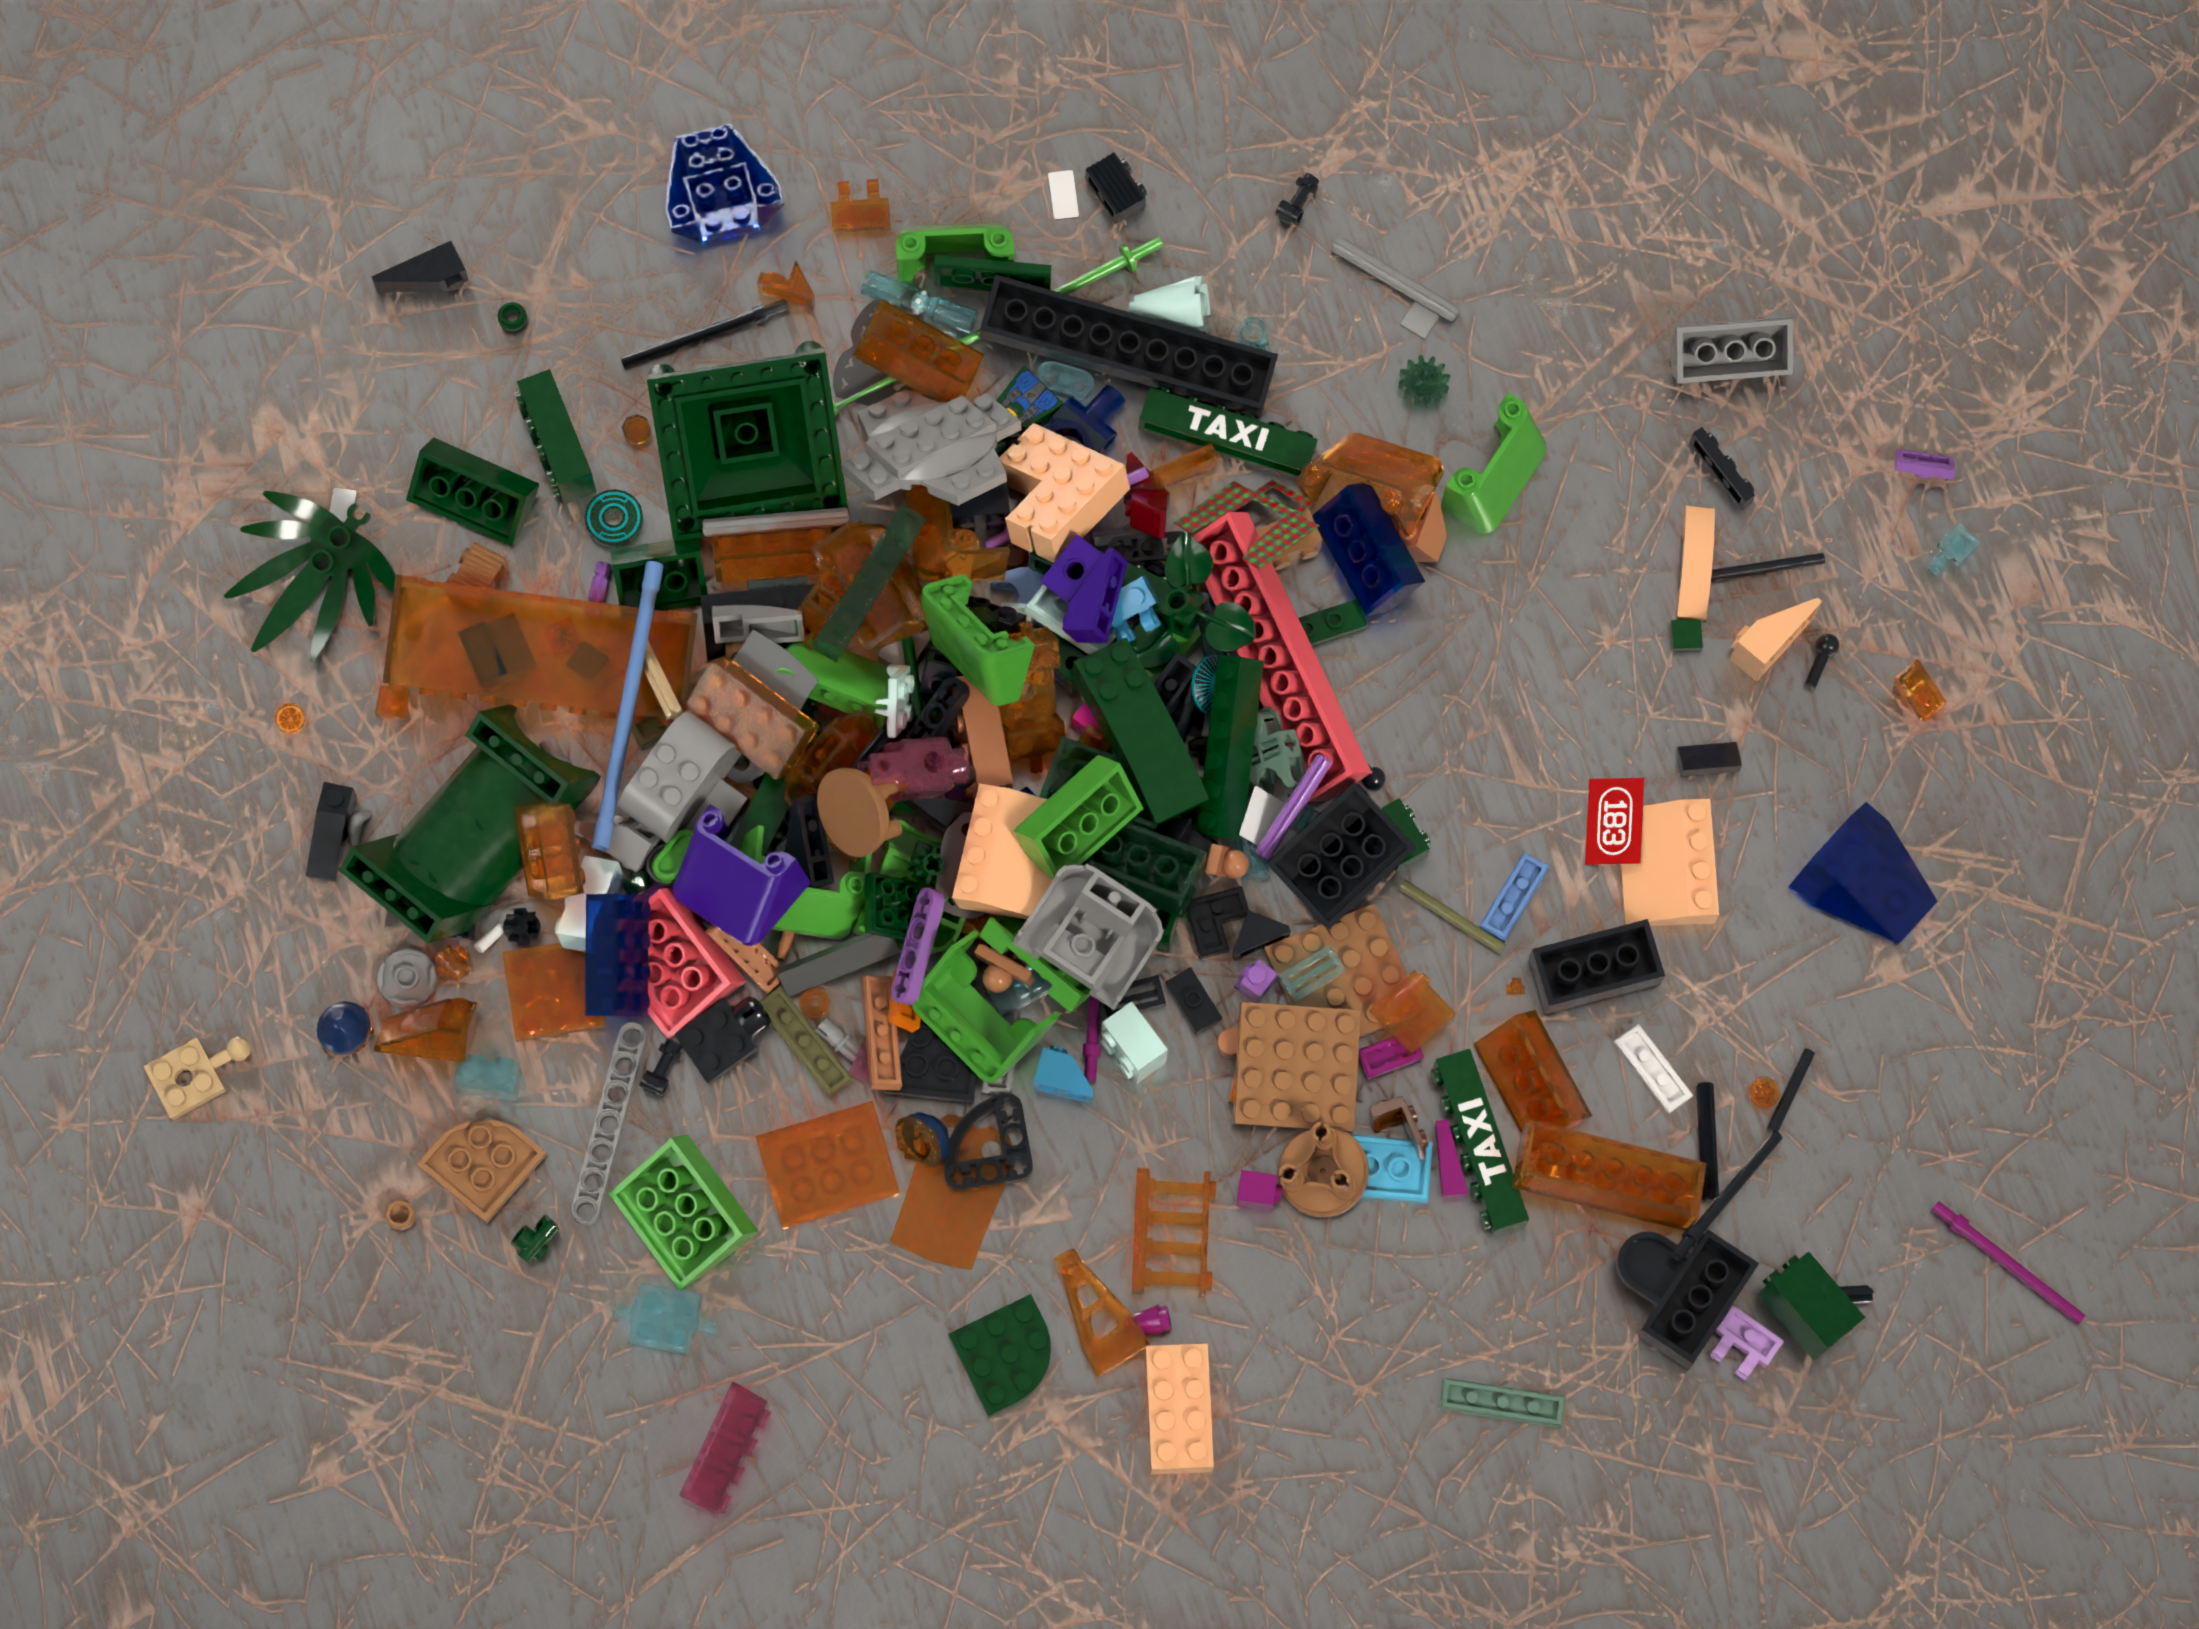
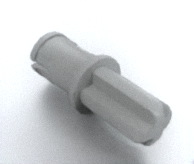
M827 1017L815 1030L816 1033L835 1048V1053L837 1051L842 1053L857 1068L861 1069L868 1062L867 1052L850 1038V1033L847 1035L830 1018Z

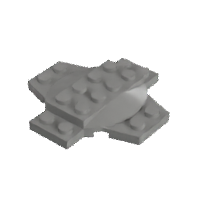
M905 389L857 412L858 422L867 439L865 442V452L841 463L842 473L874 501L899 489L911 490L912 485H923L927 487L929 494L955 505H960L1007 482L1006 471L995 449L997 448L998 441L1021 430V421L987 393L970 402L963 396L952 399L949 402H937Z

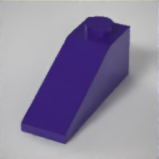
M1114 548L1107 549L1068 604L1066 615L1063 618L1062 630L1077 643H1107L1128 563Z

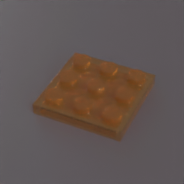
M561 943L503 952L516 1042L607 1027L596 954L563 948Z

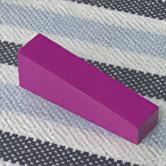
M1436 1121L1435 1133L1442 1199L1467 1197L1468 1191L1449 1121Z

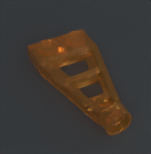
M1075 1249L1067 1250L1054 1259L1063 1278L1082 1351L1097 1377H1102L1145 1349L1146 1346H1150L1137 1319L1084 1261L1080 1259ZM1076 1266V1269L1070 1272L1069 1269ZM1088 1282L1099 1295V1300L1084 1308L1077 1291L1080 1286ZM1101 1308H1104L1116 1319L1117 1327L1099 1339L1094 1335L1091 1316Z

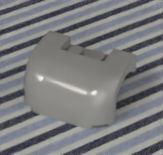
M1073 864L1069 866L1064 865L1057 872L1043 897L1017 933L1012 944L1037 960L1040 956L1090 988L1089 994L1115 1010L1161 940L1164 929H1162L1161 920L1156 914L1157 910L1150 903L1097 868L1088 864L1085 866Z

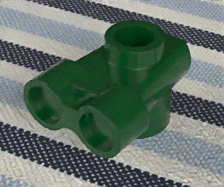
M544 1214L534 1230L524 1225L513 1237L511 1245L517 1249V1254L529 1263L532 1258L539 1260L548 1249L545 1243L555 1235L559 1228L551 1218Z

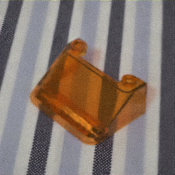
M1354 432L1345 435L1303 468L1296 483L1302 494L1314 502H1317L1332 473L1384 489L1381 494L1383 510L1387 514L1394 516L1404 535L1410 537L1444 474V466L1437 457Z
M846 523L810 548L815 556L814 562L820 571H834L860 617L864 627L860 629L856 636L859 643L867 651H875L928 630L920 602L923 588L895 538L884 525Z

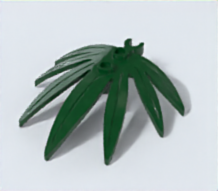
M264 491L263 495L273 504L292 515L310 520V523L287 520L266 521L242 526L240 531L274 539L310 537L311 541L290 549L262 564L232 586L224 594V597L230 599L263 588L286 576L309 559V563L293 579L270 611L251 647V652L259 651L285 632L308 609L323 589L329 577L332 576L314 630L310 652V661L314 662L326 646L338 621L345 598L349 568L353 570L356 595L368 626H373L375 623L376 601L372 579L366 563L378 580L389 590L399 594L401 593V587L396 573L385 555L372 542L356 532L359 526L367 524L371 519V514L367 512L360 520L355 517V511L359 505L352 504L347 510L346 521L342 522L327 509L307 499L286 493Z

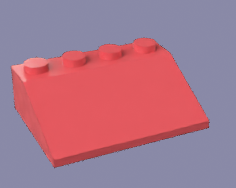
M672 888L659 889L599 945L600 950L667 1039L675 1037L676 1032L720 1000H726L746 982L726 953L705 933L707 928L699 917L676 901L672 894Z

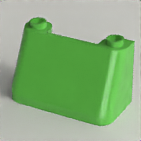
M1000 222L904 227L896 237L898 285H913L915 274L920 270H927L926 257H934L935 254L947 256L984 254V259L1014 262V240L1011 230L1007 225Z
M1507 392L1499 405V418L1494 425V428L1501 434L1499 449L1482 474L1471 468L1458 469L1446 484L1441 502V510L1483 534L1491 533L1499 526L1542 461L1547 449L1546 442L1525 403Z
M965 574L925 585L921 593L920 602L931 641L936 648L992 704L1002 706L1019 701L1035 644L1027 636L1021 637V641H1014L1008 638L1009 634L1006 631L993 634L965 606L968 603L969 592L973 584Z
M806 633L805 641L788 642L785 650L798 659L819 680L808 698L853 715L852 724L857 726L860 723L865 729L863 738L871 740L879 729L884 727L887 716L875 713V710L877 708L887 709V705L876 704V700L888 698V679L890 675L887 673V666L889 665L881 664L819 640ZM779 668L775 671L778 673L794 674L786 668Z

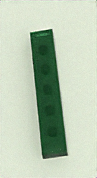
M901 504L812 643L811 648L837 663L927 521L925 517Z

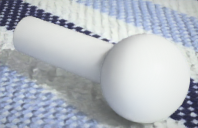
M509 907L501 910L498 914V922L474 944L475 949L479 953H483L504 933L503 923L506 919V914H514V908Z

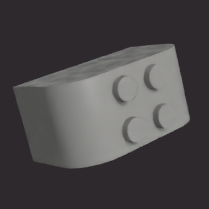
M687 710L678 716L668 727L627 784L619 798L618 807L662 841L668 843L675 833L686 828L719 779L725 778L743 753L745 746L700 712Z

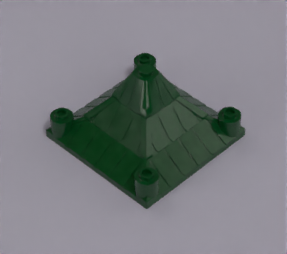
M815 341L803 342L797 347L795 354L786 356H775L760 360H749L675 372L670 365L657 364L649 370L646 379L674 542L705 537L702 528L704 519L833 508L848 509L825 349Z

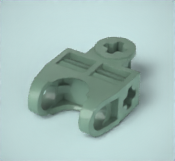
M1267 707L1260 709L1257 715L1249 790L1252 794L1255 786L1260 788V780L1264 791L1273 796L1274 784L1276 783L1275 774L1278 775V778L1281 777L1287 787L1296 788L1305 774V766L1295 729L1283 731L1278 712L1273 708ZM1266 719H1273V721L1265 722ZM1291 769L1295 774V780L1292 778Z

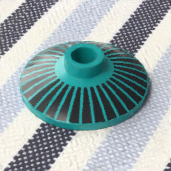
M1218 655L1204 657L1197 664L1192 677V695L1195 704L1203 713L1211 715Z

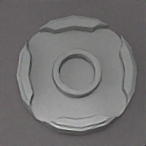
M412 948L398 949L392 952L391 955L380 963L377 972V986L383 998L391 1005L402 1009L417 1008L426 1003L435 993L438 984L437 970L432 960L422 951Z

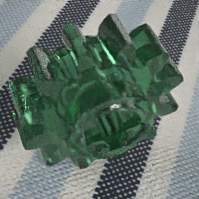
M1419 355L1417 364L1409 359L1406 365L1407 369L1400 370L1399 376L1402 380L1399 381L1398 388L1406 389L1403 399H1409L1412 396L1414 398L1413 406L1415 407L1421 400L1424 401L1425 407L1429 408L1431 399H1434L1436 403H1441V394H1448L1449 386L1446 383L1450 380V374H1442L1445 364L1442 363L1436 367L1434 365V356L1429 359V362H1424V357Z

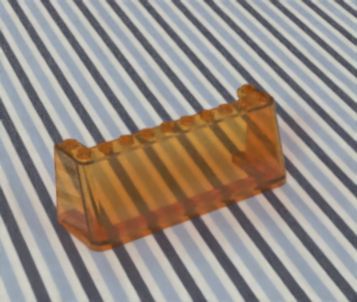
M396 574L383 683L389 684L388 690L407 692L408 686L419 688V694L437 696V690L449 692V698L467 700V694L479 695V702L497 704V698L509 699V705L527 707V702L539 703V709L557 711V706L569 707V713L587 715V709L599 711L598 717L616 719L617 713H619L639 608L429 581L427 578ZM654 610L648 641L682 711L685 712L698 613ZM496 648L508 673L500 677L498 676L500 669L497 665ZM642 669L632 721L646 723L647 717L659 718L658 724L670 726L674 720L665 717Z

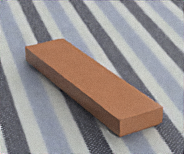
M863 975L861 978L870 1090H900L902 1087L897 1025L888 1022L892 976Z

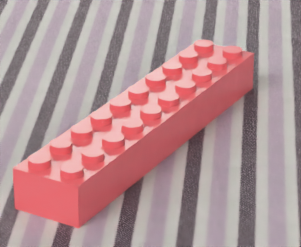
M1248 512L1226 513L1192 536L1210 552L1213 559V570L1205 584L1216 606L1222 602H1233L1242 606L1252 617L1256 627V638L1253 642L1238 649L1237 652L1240 657L1264 661L1260 701L1264 708L1270 707L1278 712L1283 731L1295 729L1303 754L1305 773L1318 754L1327 757L1332 762L1327 773L1308 800V802L1328 801L1344 791L1354 780L1358 782L1372 772L1272 562L1270 561L1258 569L1242 560L1248 550L1260 539Z

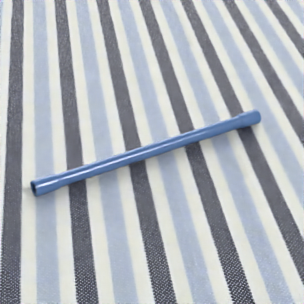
M647 561L645 566L642 595L599 816L596 820L591 844L593 849L608 851L614 826L613 818L656 596L660 588L664 568L663 564L655 561Z

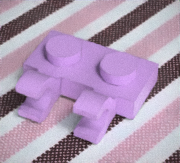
M1733 1305L1715 1331L1722 1338L1709 1356L1720 1363L1732 1345L1741 1350L1747 1357L1739 1366L1735 1375L1745 1381L1757 1363L1766 1368L1784 1341Z

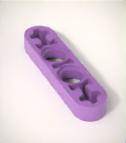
M923 888L916 898L891 990L892 998L897 1003L912 1005L918 1000L944 908L945 898L941 891ZM924 926V931L922 937L920 938V933L922 927ZM916 955V960L914 966L912 967V962L914 956Z

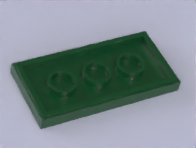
M935 254L934 284L936 287L991 292L995 275L1051 290L1052 265Z

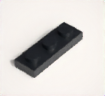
M1703 427L1696 430L1692 434L1689 444L1741 511H1743L1752 504L1755 497L1752 484L1748 479H1742L1736 471L1735 462L1730 456H1725L1718 448L1719 443L1712 433H1707Z

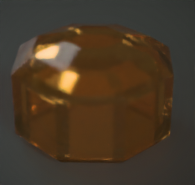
M638 414L627 417L622 426L625 440L636 446L646 443L652 433L648 419Z

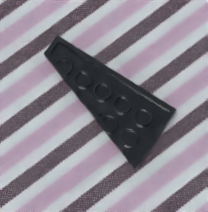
M965 922L956 942L975 929L981 933L986 924ZM978 935L965 953L974 961L977 968L976 977L971 982V985L986 1000L987 988L983 984L982 976L984 970L989 965L978 960L974 952L979 944H984L989 948L992 946ZM921 1019L920 1028L910 1033L900 1056L901 1089L883 1090V1094L974 1103L977 1075Z

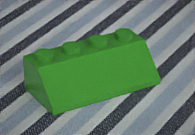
M1097 755L1020 823L1013 832L1025 854L1053 880L1057 872L1064 865H1081L1144 808L1121 764Z

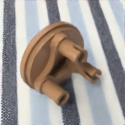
M844 767L835 769L823 777L817 794L818 812L827 835L841 851L853 857H864L874 853L884 841L901 835L902 826L896 818L889 819L885 800L888 796L906 789L907 782L905 778L896 781V779L903 776L902 773L896 772L883 779H871L867 774L858 769Z
M1318 1122L1314 1124L1312 1129H1307L1296 1135L1284 1148L1278 1164L1279 1185H1282L1284 1196L1297 1210L1313 1217H1332L1352 1208L1362 1197L1369 1179L1368 1159L1359 1142L1347 1132L1330 1127L1325 1122L1324 1125Z

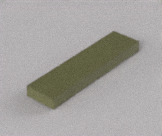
M781 986L759 1001L764 1007L761 1011L763 1014L768 1013L772 1027L829 1099L854 1081Z

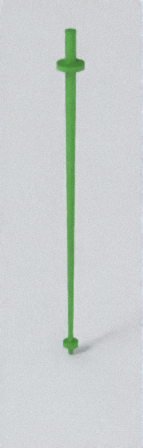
M1157 236L1132 250H1129L1123 244L1118 247L1120 256L1053 291L1068 295L1124 266L1130 272H1134L1137 270L1135 261L1163 247V242ZM980 329L837 404L833 401L835 418L840 415L838 409L980 339Z

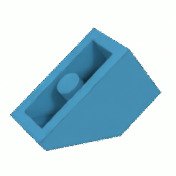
M1050 1046V1049L1043 1048L1033 1082V1089L1092 1104L1094 1091L1073 1056L1067 1054L1068 1051L1060 1047Z

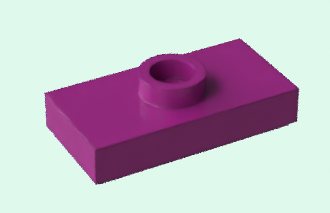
M1413 1029L1361 1048L1358 1055L1367 1080L1423 1060L1424 1058Z

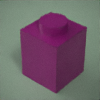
M1241 1170L1236 1205L1272 1211L1274 1202L1280 1203L1282 1185L1277 1184L1278 1175Z

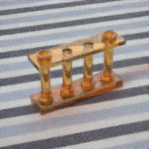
M1137 1168L1131 1294L1143 1295L1144 1286H1150V1283L1199 1286L1198 1298H1205L1206 1289H1212V1271H1207L1209 1199H1215L1216 1181L1210 1180V1171H1204L1203 1183L1155 1181V1178L1149 1177V1168ZM1154 1193L1203 1195L1202 1213L1154 1211V1208L1148 1207V1196H1154ZM1153 1223L1201 1225V1243L1152 1241V1238H1146L1147 1226H1153ZM1152 1253L1199 1255L1200 1270L1199 1273L1151 1271V1268H1145L1146 1256H1152Z

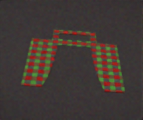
M1270 480L1256 491H1252L1233 481L1173 523L1188 532H1193L1212 524L1228 512H1235L1252 500L1285 516L1284 519L1267 531L1242 558L1243 561L1258 569L1320 526L1300 516L1301 513L1316 504V502L1274 480ZM1274 488L1303 504L1293 510L1264 495V493Z

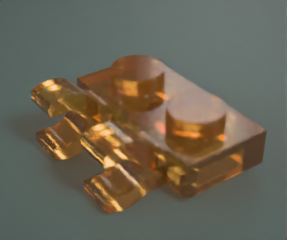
M878 179L867 180L868 199L851 200L849 181L838 182L839 201L830 202L833 233L891 229L888 198L879 197Z

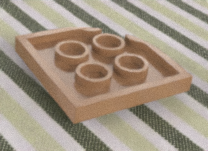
M488 1119V1121H468L448 1130L419 1160L417 1166L487 1224L545 1158L547 1153L517 1128L501 1121Z

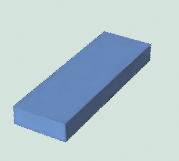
M1524 852L1479 927L1505 943L1550 866Z

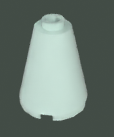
M1194 276L1135 295L1134 301L1129 303V312L1201 333H1209L1210 323L1205 324V316L1211 315L1208 285L1207 283H1202L1205 277Z

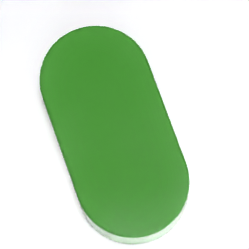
M682 829L675 833L654 859L652 867L658 881L665 884L675 882L693 830Z

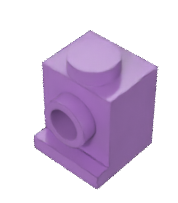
M1258 959L1255 964H1248L1243 969L1234 988L1254 1003H1260L1276 983L1278 973Z

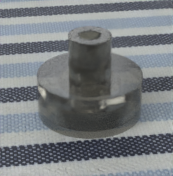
M1208 736L1196 737L1188 741L1189 755L1199 758V765L1201 766L1205 765Z

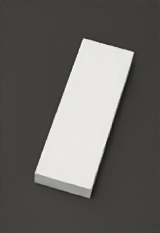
M1639 1023L1614 1040L1615 1046L1668 1115L1693 1097V1094Z

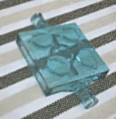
M640 1283L638 1296L632 1307L614 1303V1309L612 1310V1316L630 1319L629 1345L689 1356L692 1340L697 1331L715 1335L717 1322L702 1320L699 1317L700 1293Z

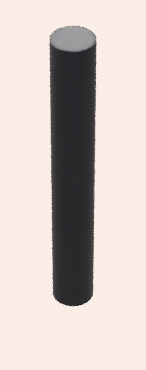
M1804 1048L1767 1126L1769 1131L1779 1132L1815 1055L1814 1051Z

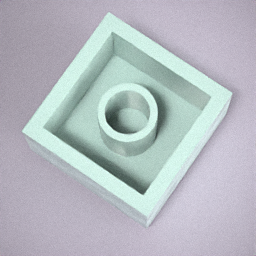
M1132 1001L1102 1022L1101 1037L1103 1039L1100 1042L1109 1055L1114 1053L1119 1059L1118 1067L1127 1079L1132 1077L1137 1084L1166 1063L1168 1049Z

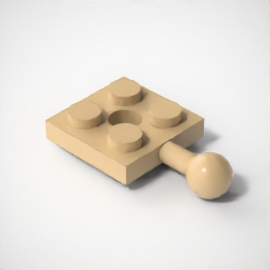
M195 1037L148 1063L143 1068L170 1119L175 1120L226 1092L227 1090L216 1068L232 1059L235 1061L245 1060L250 1055L251 1045L247 1039L235 1037L228 1042L226 1050L209 1058L200 1039ZM183 1071H190L193 1075L192 1082L188 1086H179L177 1083L179 1074Z

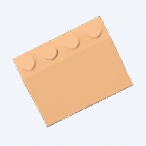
M979 783L952 896L960 909L1021 919L1029 918L1052 880L1025 854L1013 830L1048 799L1010 788Z
M1710 799L1676 800L1643 806L1641 864H1620L1625 925L1648 919L1650 926L1715 924L1719 916Z

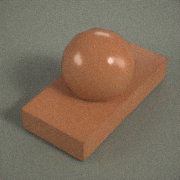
M1218 844L1211 845L1205 868L1206 873L1237 879L1247 872L1249 860L1243 851Z
M979 944L974 952L978 960L989 965L984 970L982 979L985 988L991 992L1000 993L1010 987L1012 979L1028 988L1031 987L1035 980L1031 970L984 944Z

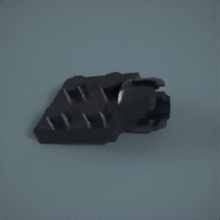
M746 997L735 1006L729 1005L727 1000L722 999L675 1033V1036L708 1084L716 1081L759 1049L754 1039L757 1034L770 1025L771 1020L767 1012L763 1014L761 1010L764 1007L756 998Z

